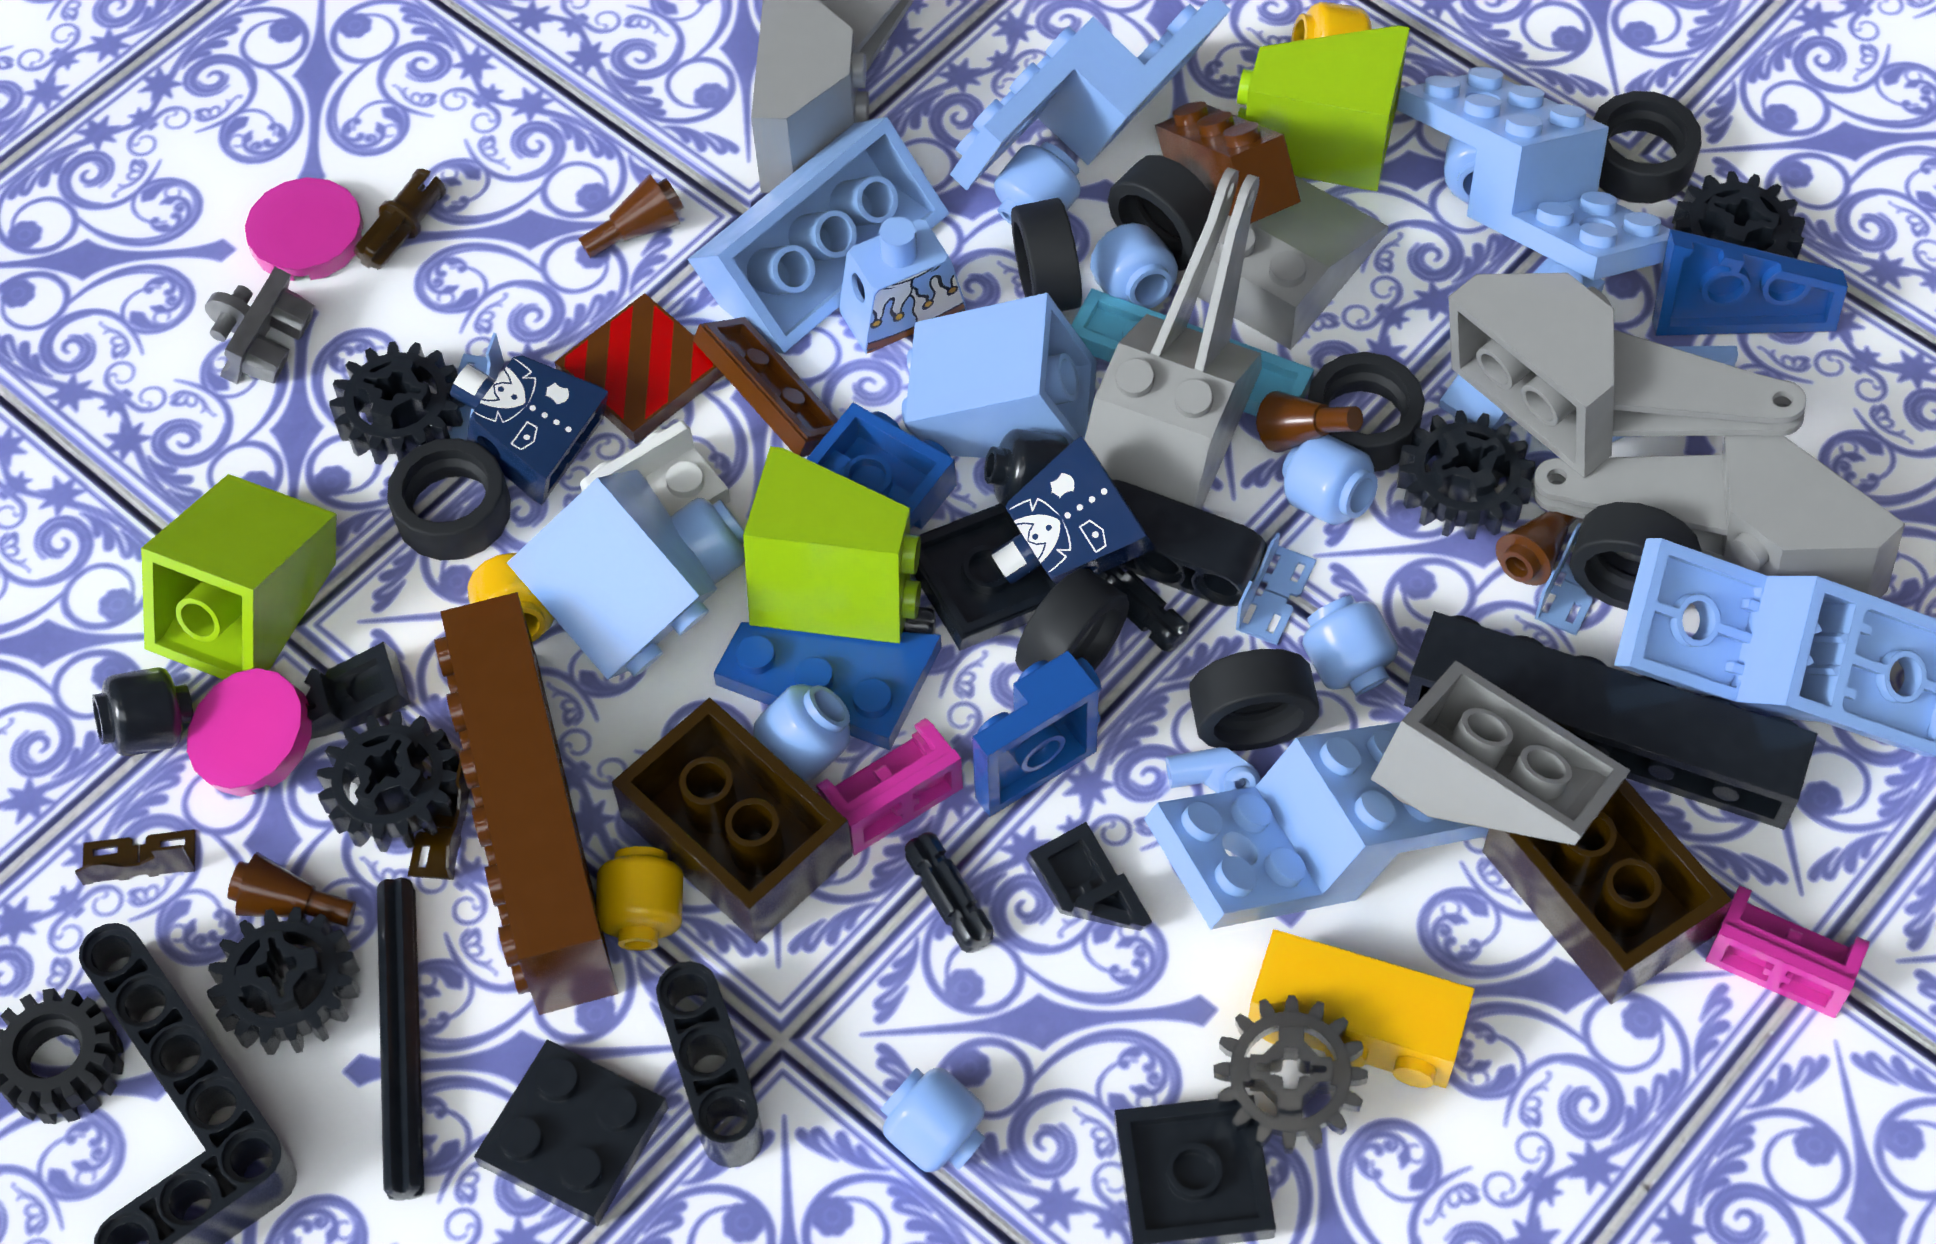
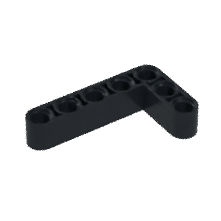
M120 923L104 924L93 929L84 938L79 948V961L82 969L206 1151L109 1216L100 1225L94 1237V1244H136L140 1241H149V1244H224L282 1204L292 1194L297 1181V1170L277 1135L138 935L129 926ZM130 957L128 963L121 969L107 972L115 961ZM156 1006H165L162 1013L155 1019L148 1022H140L148 1010ZM200 1055L197 1063L191 1069L183 1073H174L177 1065L183 1059ZM226 1106H236L228 1120L218 1125H209L212 1115L219 1109ZM260 1158H272L269 1168L263 1174L253 1178L244 1177L247 1168L254 1161ZM201 1199H211L207 1211L202 1216L194 1220H183L187 1209L193 1203Z

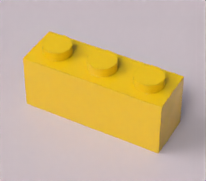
M1273 929L1250 1001L1248 1018L1253 1022L1260 1019L1259 1001L1264 999L1271 1004L1275 1013L1285 1012V1003L1288 995H1296L1299 1012L1306 1014L1309 1013L1317 1001L1325 1003L1323 1022L1330 1025L1342 1017L1348 1021V1028L1341 1038L1343 1043L1361 1041L1363 1044V1054L1352 1061L1351 1066L1363 1067L1366 1064L1392 1072L1397 1080L1413 1087L1428 1088L1436 1085L1447 1088L1475 988ZM1279 1031L1268 1034L1263 1039L1275 1044L1279 1038ZM1304 1032V1041L1311 1048L1325 1052L1327 1057H1332V1060H1334L1329 1049L1319 1039Z

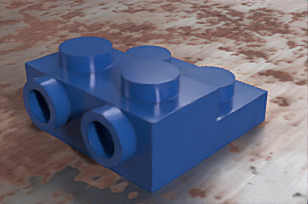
M854 402L806 458L909 507L910 529L914 525L922 530L957 486L955 460L945 448L932 440H919L903 431L896 421L887 414L879 411L871 413Z
M1066 651L1050 662L1048 660H1040L1029 666L1019 676L1018 680L1013 683L1014 712L1010 714L1008 712H1001L994 715L979 728L977 734L972 736L975 799L989 817L1097 752L1098 724L1101 721L1098 712L1099 692L1102 690L1095 670L1086 659L1080 657L1076 660L1069 651Z

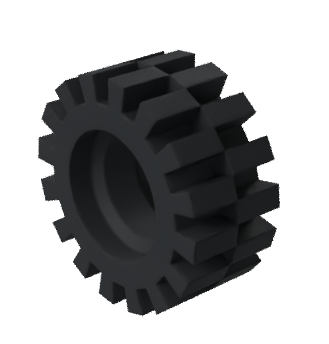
M55 988L42 990V1003L38 1004L33 996L28 994L19 999L25 1008L24 1011L16 1015L8 1007L0 1015L8 1026L5 1030L0 1029V1092L14 1109L17 1108L22 1116L32 1121L37 1115L44 1124H56L57 1113H61L69 1123L80 1119L77 1110L79 1105L84 1103L91 1113L101 1106L94 1096L99 1090L111 1096L117 1085L110 1077V1074L122 1075L124 1062L118 1054L124 1053L121 1039L116 1034V1029L97 1003L87 996L83 1000L78 991L66 989L62 999ZM60 1035H70L79 1040V1055L68 1069L48 1078L39 1077L32 1073L31 1059L38 1048L45 1042Z

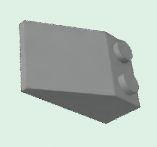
M1295 176L1301 202L1253 222L1249 226L1234 312L1235 319L1290 350L1387 235L1389 227ZM1229 215L1198 298L1209 304L1227 227L1231 218Z
M1455 661L1400 722L1371 780L1391 792L1400 802L1414 807L1428 817L1576 845L1623 783L1630 770L1458 661Z

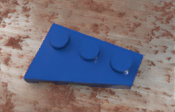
M1670 229L1652 322L1656 336L1836 331L1848 285L1844 272L1840 269Z
M741 622L713 674L716 686L767 705H771L788 687L793 685L805 684L826 687L834 692L848 709L850 714V736L890 751L942 648L941 635L903 632L901 642L898 644L751 626L749 622Z

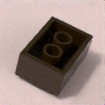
M710 697L611 782L621 818L652 847L664 850L668 854V860L674 862L682 869L683 876L755 943L760 941L852 857L848 820Z
M1626 779L1576 845L1489 829L1482 850L1485 856L1611 1005L1715 936L1732 902V899Z

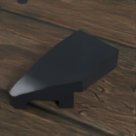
M385 642L328 669L325 675L319 670L311 668L304 681L310 687L306 695L309 706L306 704V707L308 709L307 717L312 720L311 739L343 731L347 727L359 726L366 723L367 716L374 715L377 719L411 704L396 652Z
M1087 822L1029 852L1026 859L1060 914L1139 931L1151 925L1152 920L1124 873L1117 875Z

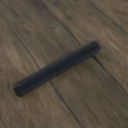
M400 877L382 880L377 886L383 1190L387 1197L393 1201L417 1199L424 1192L416 890L410 879Z

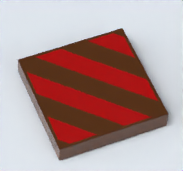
M645 293L554 362L557 370L608 391L604 416L635 444L723 376L721 371L693 341L694 335Z

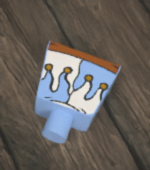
M891 217L881 224L878 236L854 245L847 252L839 310L865 354L914 334L915 322L966 311V304L953 264L926 220L916 219L910 221L905 217Z

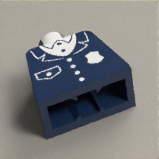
M520 355L512 358L497 380L470 364L466 365L454 381L450 396L474 409L469 418L467 441L480 444L494 455L504 476L534 501L543 505L602 422L608 391L590 382Z
M1080 436L1008 501L1005 507L1021 533L991 552V555L1011 585L1041 565L1051 580L1057 585L1065 576L1079 568L1090 569L1096 574H1100L1148 553L1155 546L1092 448Z

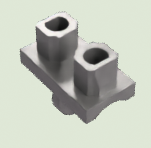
M274 267L251 307L248 305V302L253 293L243 285H237L232 295L225 292L211 294L204 306L207 315L215 322L209 334L215 340L224 342L230 332L234 333L225 348L224 355L228 361L222 369L220 377L237 385L243 373H246L254 378L272 384L275 383L287 361L289 349L265 336L270 328L273 327L299 340L312 319L315 305L288 289L291 274Z

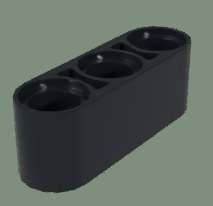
M1112 480L1155 546L1148 553L1125 562L1124 570H1131L1135 574L1215 604L1232 607L1238 606L1249 581H1253L1266 554L1267 544L1264 539L1254 530L1242 524L1120 480Z
M692 961L679 962L667 968L660 976L656 987L657 1001L704 1151L708 1158L717 1165L728 1168L741 1167L753 1161L763 1145L764 1135L758 1105L715 976L710 969L701 963ZM697 995L706 999L703 1005L694 1011L685 1012L675 1008L678 1002L687 996ZM717 1055L726 1059L722 1067L714 1072L703 1073L694 1069L697 1062L706 1056ZM736 1116L747 1121L742 1130L734 1135L724 1136L713 1131L716 1124L726 1117Z

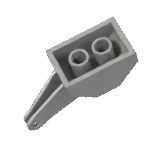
M763 0L751 113L761 193L772 191L851 125L869 120L868 91H858V88H865L867 70L914 0Z
M1229 167L1224 171L1220 179L1207 221L1165 320L1146 314L1118 343L1094 397L1085 435V441L1092 448L1112 480H1120L1201 510L1262 369L1261 353L1229 342L1250 220L1259 188V177L1248 174L1238 193L1227 227L1203 333L1187 328L1235 195L1239 171Z
M1569 273L1476 274L1449 296L1452 370L1583 478L1612 456V437L1786 436L1796 432L1803 424L1806 394L1796 383L1753 373L1614 330V308H1612L1607 297L1595 287L1584 286Z
M1724 436L1722 454L1610 457L1585 478L1562 459L1552 458L1542 462L1537 467L1534 476V499L1541 508L1547 511L1559 512L1584 519L1585 515L1600 505L1614 502L1645 504L1664 510L1682 520L1697 535L1702 553L1767 576H1819L1877 598H1881L1888 591L1905 526L1904 522L1785 436Z

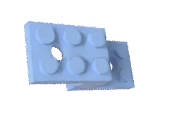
M1208 0L1199 10L1188 4L1167 27V32L1159 40L1154 39L1138 57L1130 52L1094 17L1077 33L1068 26L1045 51L1047 55L1037 65L1032 62L1009 87L1011 91L1001 102L996 98L973 123L974 128L956 147L962 158L950 175L963 188L968 190L1037 119L1089 165L1188 63L1231 9L1221 0Z
M1474 67L1469 69L1468 74L1457 77L1430 76L1425 79V83L1400 88L1397 111L1477 149L1467 216L1593 281L1663 263L1670 229L1661 225L1660 218L1649 213L1634 212L1617 204L1615 196L1598 192L1609 127L1586 117V111L1583 108L1553 102L1544 97V91L1526 85H1516L1503 79L1504 74L1501 71L1489 67Z
M1646 538L1614 666L1704 696L1723 698L1734 706L1767 717L1823 722L1922 756L1936 757V618L1819 576H1767L1662 538ZM1692 603L1699 613L1700 623L1696 633L1689 637L1684 630L1682 618L1685 609ZM1898 660L1904 669V682L1896 693L1891 686L1890 671L1893 664Z
M1400 722L1296 737L1256 787L1157 802L1144 818L1210 930L1355 901L1398 853L1487 837L1489 828L1428 817L1414 807L1400 802L1391 792L1371 780ZM1225 849L1231 851L1236 856H1229Z

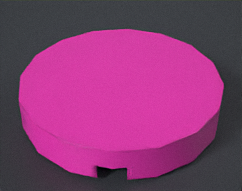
M305 177L285 181L266 191L251 207L245 223V232L251 255L262 270L271 274L274 267H277L291 274L290 281H295L294 276L302 277L309 275L310 280H315L333 274L351 261L355 256L354 246L362 238L361 233L364 224L358 202L346 188L328 179Z
M260 668L236 672L213 686L197 705L188 727L187 753L194 771L220 792L240 797L256 794L252 790L260 789L266 784L272 788L285 780L303 759L312 736V720L307 717L308 709L306 704L308 706L309 704L305 694L278 672Z

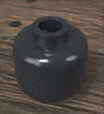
M1013 429L1004 436L999 447H991L989 449L984 467L985 482L993 484L997 501L1006 506L1015 494L1070 444L1061 435Z
M161 667L111 675L104 680L102 693L92 695L93 713L99 740L102 745L111 743L113 749L122 756L138 755L177 746L182 737V724L190 723L193 717V706L188 686L186 684L175 686L169 672Z

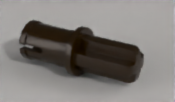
M422 168L416 169L411 175V179L392 201H384L378 208L380 216L354 246V254L361 260L363 266L368 269L371 267L377 270L382 269L407 238H415L419 234L422 219L436 202L446 194V188L440 178L435 176L426 187L423 183L430 176L431 172Z

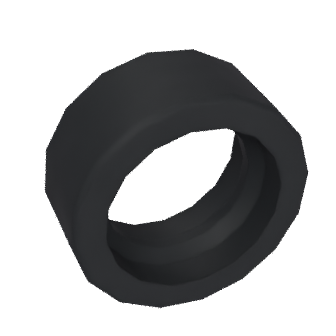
M1631 91L1612 97L1598 108L1593 120L1609 127L1599 181L1601 189L1629 203L1652 204L1672 198L1687 186L1694 172L1702 145L1701 127L1688 108L1674 98L1651 91ZM1627 131H1645L1661 137L1670 144L1676 156L1671 160L1657 164L1638 163L1625 158L1613 149L1609 139L1616 134Z
M1147 155L1136 162L1110 188L1108 205L1116 226L1138 223L1152 229L1173 253L1178 271H1183L1187 268L1214 198L1200 179L1179 162L1162 155Z
M1053 198L1013 207L1011 209L1012 237L1025 297L1048 293L1061 312L1080 308L1082 303V285L1079 261L1070 221L1061 199Z
M1369 352L1341 355L1323 365L1312 379L1308 400L1329 406L1331 400L1344 393L1363 391L1378 394L1391 401L1401 413L1399 424L1391 429L1373 434L1358 432H1330L1328 434L1367 453L1373 463L1374 472L1387 470L1399 463L1403 445H1411L1413 431L1416 427L1420 428L1425 404L1420 382L1405 365L1386 355Z
M460 438L436 439L418 446L397 463L388 480L387 501L399 533L408 546L418 554L440 561L458 560L482 552L502 535L510 519L511 497L501 467L494 455L480 444ZM466 477L479 481L485 488V496L481 504L469 515L454 521L432 522L419 518L413 509L414 503L422 491L432 483L445 478Z
M1614 502L1597 506L1585 515L1569 566L1575 581L1588 594L1610 606L1628 611L1640 562L1627 559L1616 552H1627L1642 557L1646 538H1662L1702 552L1697 535L1682 520L1666 511L1641 503Z
M1079 568L1065 576L1048 593L1027 623L1017 645L1015 662L1018 668L1024 672L1029 666L1040 660H1048L1050 662L1066 651H1069L1076 660L1082 657L1096 670L1117 640L1126 621L1129 609L1127 595L1090 569Z
M1256 649L1229 655L1212 662L1198 671L1189 683L1190 699L1198 737L1208 746L1214 748L1225 747L1231 751H1248L1271 747L1292 740L1307 731L1319 717V702L1310 664L1300 654L1284 649Z

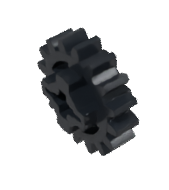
M1729 171L1725 183H1719L1712 175L1705 176L1701 189L1690 185L1686 190L1684 200L1677 203L1672 224H1674V230L1797 259L1804 241L1801 234L1805 226V218L1794 216L1798 205L1795 199L1784 201L1778 199L1782 188L1779 184L1770 186L1766 190L1759 187L1760 175L1753 174L1749 178L1748 183L1739 182L1735 171Z
M396 341L389 342L387 354L379 356L372 348H368L365 350L367 362L361 366L349 361L345 364L350 379H337L332 384L337 398L330 400L329 406L342 442L349 441L353 453L358 457L370 449L375 464L381 465L386 460L388 454H396L398 461H400L418 446L436 439H451L447 426L459 427L463 424L460 408L466 405L450 396L452 385L458 376L454 364L446 366L442 352L438 350L430 353L425 358L421 343L414 342L407 353L399 351ZM429 385L437 391V394L431 393ZM360 412L365 413L368 422L372 423L371 425L360 417Z
M1459 410L1456 412L1455 420L1452 424H1447L1443 418L1435 415L1432 417L1429 432L1416 427L1413 431L1411 445H1403L1399 460L1397 488L1406 490L1403 502L1405 508L1421 506L1422 511L1419 523L1425 526L1437 519L1443 522L1442 535L1447 537L1453 532L1455 526L1464 527L1468 540L1475 539L1478 526L1485 525L1488 531L1496 535L1500 533L1503 518L1516 523L1520 517L1523 504H1528L1534 486L1532 478L1536 466L1535 461L1525 459L1528 448L1525 440L1509 442L1512 426L1505 424L1497 430L1489 428V414L1485 413L1478 418L1476 423H1470L1467 421L1464 411ZM1435 456L1437 460L1433 461L1431 471L1426 472V464ZM1505 477L1506 485L1497 494L1495 488L1498 487L1500 478Z
M394 711L389 725L380 726L375 716L370 715L367 716L366 720L367 731L358 734L354 729L347 727L343 730L348 744L343 749L328 746L325 750L333 767L317 770V777L324 789L317 794L318 799L326 814H329L328 818L336 832L341 834L347 831L355 846L362 847L372 836L379 851L387 852L392 838L401 837L403 843L409 849L415 845L414 832L421 828L432 836L439 833L433 820L437 814L454 816L456 810L448 795L458 794V787L455 781L460 760L456 750L451 749L446 733L442 729L432 732L425 717L419 716L409 727L406 725L401 711ZM425 758L430 761L432 766L430 780L425 779L423 775L425 767L422 762ZM351 782L358 786L354 792L358 799L355 805L350 801Z
M293 907L287 921H279L273 909L265 910L264 926L256 929L251 923L243 920L239 923L244 936L242 940L236 943L232 940L222 939L219 943L227 957V961L209 964L208 971L218 985L208 989L207 996L214 1008L219 1009L215 1015L226 1032L235 1030L234 1034L241 1046L248 1048L259 1038L266 1054L274 1055L279 1048L280 1042L288 1040L295 1053L303 1052L304 1036L313 1033L316 1038L323 1042L329 1039L328 1031L324 1024L330 1018L341 1022L347 1021L349 1015L341 1000L359 997L360 990L354 978L350 976L359 972L360 967L354 953L348 952L351 945L341 929L332 932L333 929L325 915L320 913L308 925L301 907ZM294 945L306 946L307 948L300 949ZM284 965H286L289 970L286 972V976L284 975ZM283 978H286L285 983H282ZM282 985L284 987L285 995L283 997L279 991L280 989H282ZM268 1011L275 1015V1017H266L258 1014Z
M1288 995L1285 1003V1012L1275 1013L1271 1004L1264 999L1259 1001L1260 1019L1253 1022L1241 1013L1235 1017V1026L1241 1035L1239 1040L1221 1036L1219 1049L1231 1058V1062L1215 1064L1213 1074L1214 1078L1230 1082L1231 1086L1217 1094L1220 1107L1238 1105L1239 1111L1232 1120V1126L1236 1131H1240L1251 1123L1258 1127L1256 1145L1263 1148L1273 1134L1282 1136V1145L1285 1153H1293L1296 1137L1306 1136L1310 1145L1317 1150L1322 1148V1128L1328 1126L1339 1135L1346 1131L1347 1124L1340 1113L1342 1108L1348 1111L1360 1112L1363 1099L1349 1089L1350 1086L1367 1084L1368 1070L1351 1066V1062L1363 1054L1364 1047L1361 1041L1343 1043L1341 1038L1348 1028V1021L1344 1017L1335 1020L1330 1025L1323 1022L1325 1003L1317 1001L1308 1014L1299 1012L1296 995ZM1279 1031L1278 1041L1264 1054H1250V1057H1247L1251 1048L1261 1038ZM1304 1032L1319 1039L1329 1049L1334 1060H1332V1057L1318 1056L1304 1041ZM1284 1060L1297 1061L1298 1071L1303 1074H1310V1076L1300 1077L1298 1086L1295 1089L1283 1088L1282 1076L1270 1074L1281 1072ZM1245 1088H1249L1250 1091L1263 1092L1277 1107V1117L1260 1109L1252 1101ZM1330 1091H1335L1333 1097L1324 1108L1302 1119L1303 1106L1316 1094H1330Z

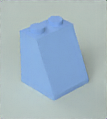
M1048 293L915 322L913 347L909 349L907 354V365L910 374L907 398L902 402V418L907 430L919 440H932L947 450L950 456L986 458L991 447H999L1004 436L1013 429L1061 435L1067 439L1069 444L1080 436L1085 439L1095 395L1097 360Z
M637 469L596 478L507 562L607 680L627 671L633 677H636L650 667L663 654V651L657 644L673 629L681 636L696 625L709 612L703 602L717 590V587L694 552L678 534L673 525V520L649 483Z

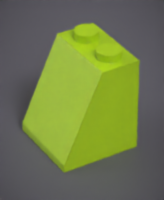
M1397 25L1260 46L1254 70L1243 69L1241 74L1237 104L1247 106L1246 108L1240 107L1238 117L1251 122H1257L1261 126L1284 134L1295 176L1378 192L1398 106L1410 27Z
M770 446L743 534L749 625L900 644L906 618H917L921 598V582L911 580V574L915 575L918 569L921 538L917 535H910V508L789 450Z
M227 474L141 548L144 649L223 680L236 672L250 669L270 670L336 564L337 513Z

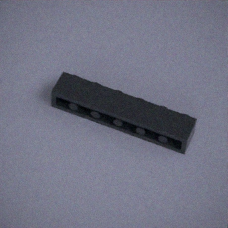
M1436 611L1433 612L1410 675L1404 706L1413 708L1455 661H1458L1628 768L1630 772L1626 777L1627 779L1767 825L1785 829L1799 801L1818 733L1799 728L1797 724L1786 718L1765 717L1734 707L1732 703L1723 698L1715 696L1702 697L1671 687L1668 683L1647 676H1636L1608 667L1601 660L1591 656H1574L1545 647L1538 640L1528 636H1511L1483 627L1469 617L1460 615L1448 616Z

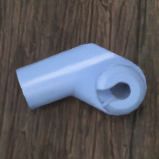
M1225 747L1171 755L1165 758L1171 789L1203 783L1216 793L1256 787L1261 781L1258 771L1251 764Z

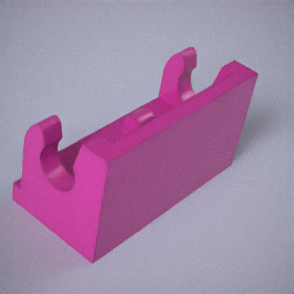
M924 718L914 725L917 732L912 734V739L834 786L826 778L815 785L819 791L817 793L848 820L851 848L854 856L963 789L961 757L955 749L949 746L928 719Z
M1739 885L1705 961L1835 1019L1851 993L1870 942L1857 936L1850 947L1840 944L1747 903L1752 890Z

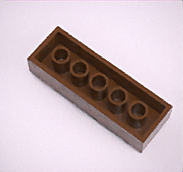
M518 592L440 611L446 636L434 639L435 648L443 677L447 678L450 690L446 697L451 719L456 733L459 732L463 750H459V756L467 787L472 790L475 807L471 808L480 845L485 849L489 865L485 867L486 879L494 907L497 906L502 926L498 927L499 938L507 967H511L518 995L530 992L539 1015L617 995V986L604 932L601 930L596 914V899L538 658Z

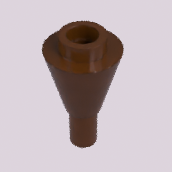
M649 174L609 215V220L584 234L578 240L591 259L622 239L627 241L679 225L680 221L676 213L682 210L684 206L666 178L657 183Z
M1273 391L1267 394L1262 400L1256 416V427L1261 441L1265 447L1276 453L1297 447L1305 441L1326 436L1330 432H1356L1363 425V414L1357 406L1329 407L1325 404L1281 391Z
M1545 512L1502 536L1497 541L1495 550L1503 571L1511 579L1527 585L1537 586L1547 582L1567 536L1568 528L1577 517L1559 512Z
M259 852L253 855L249 863L239 861L232 874L227 893L229 900L236 901V916L264 917L265 910L273 909L277 917L288 918L293 907H301L305 917L307 915L316 917L321 913L327 917L329 922L349 927L356 908V901L316 890V886Z

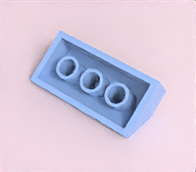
M888 117L851 125L689 257L688 261L723 310L733 318L745 317L776 352L785 353L839 307L846 255L854 245L878 236L881 224L891 217H905L910 221L923 219L927 221L932 229L950 213Z

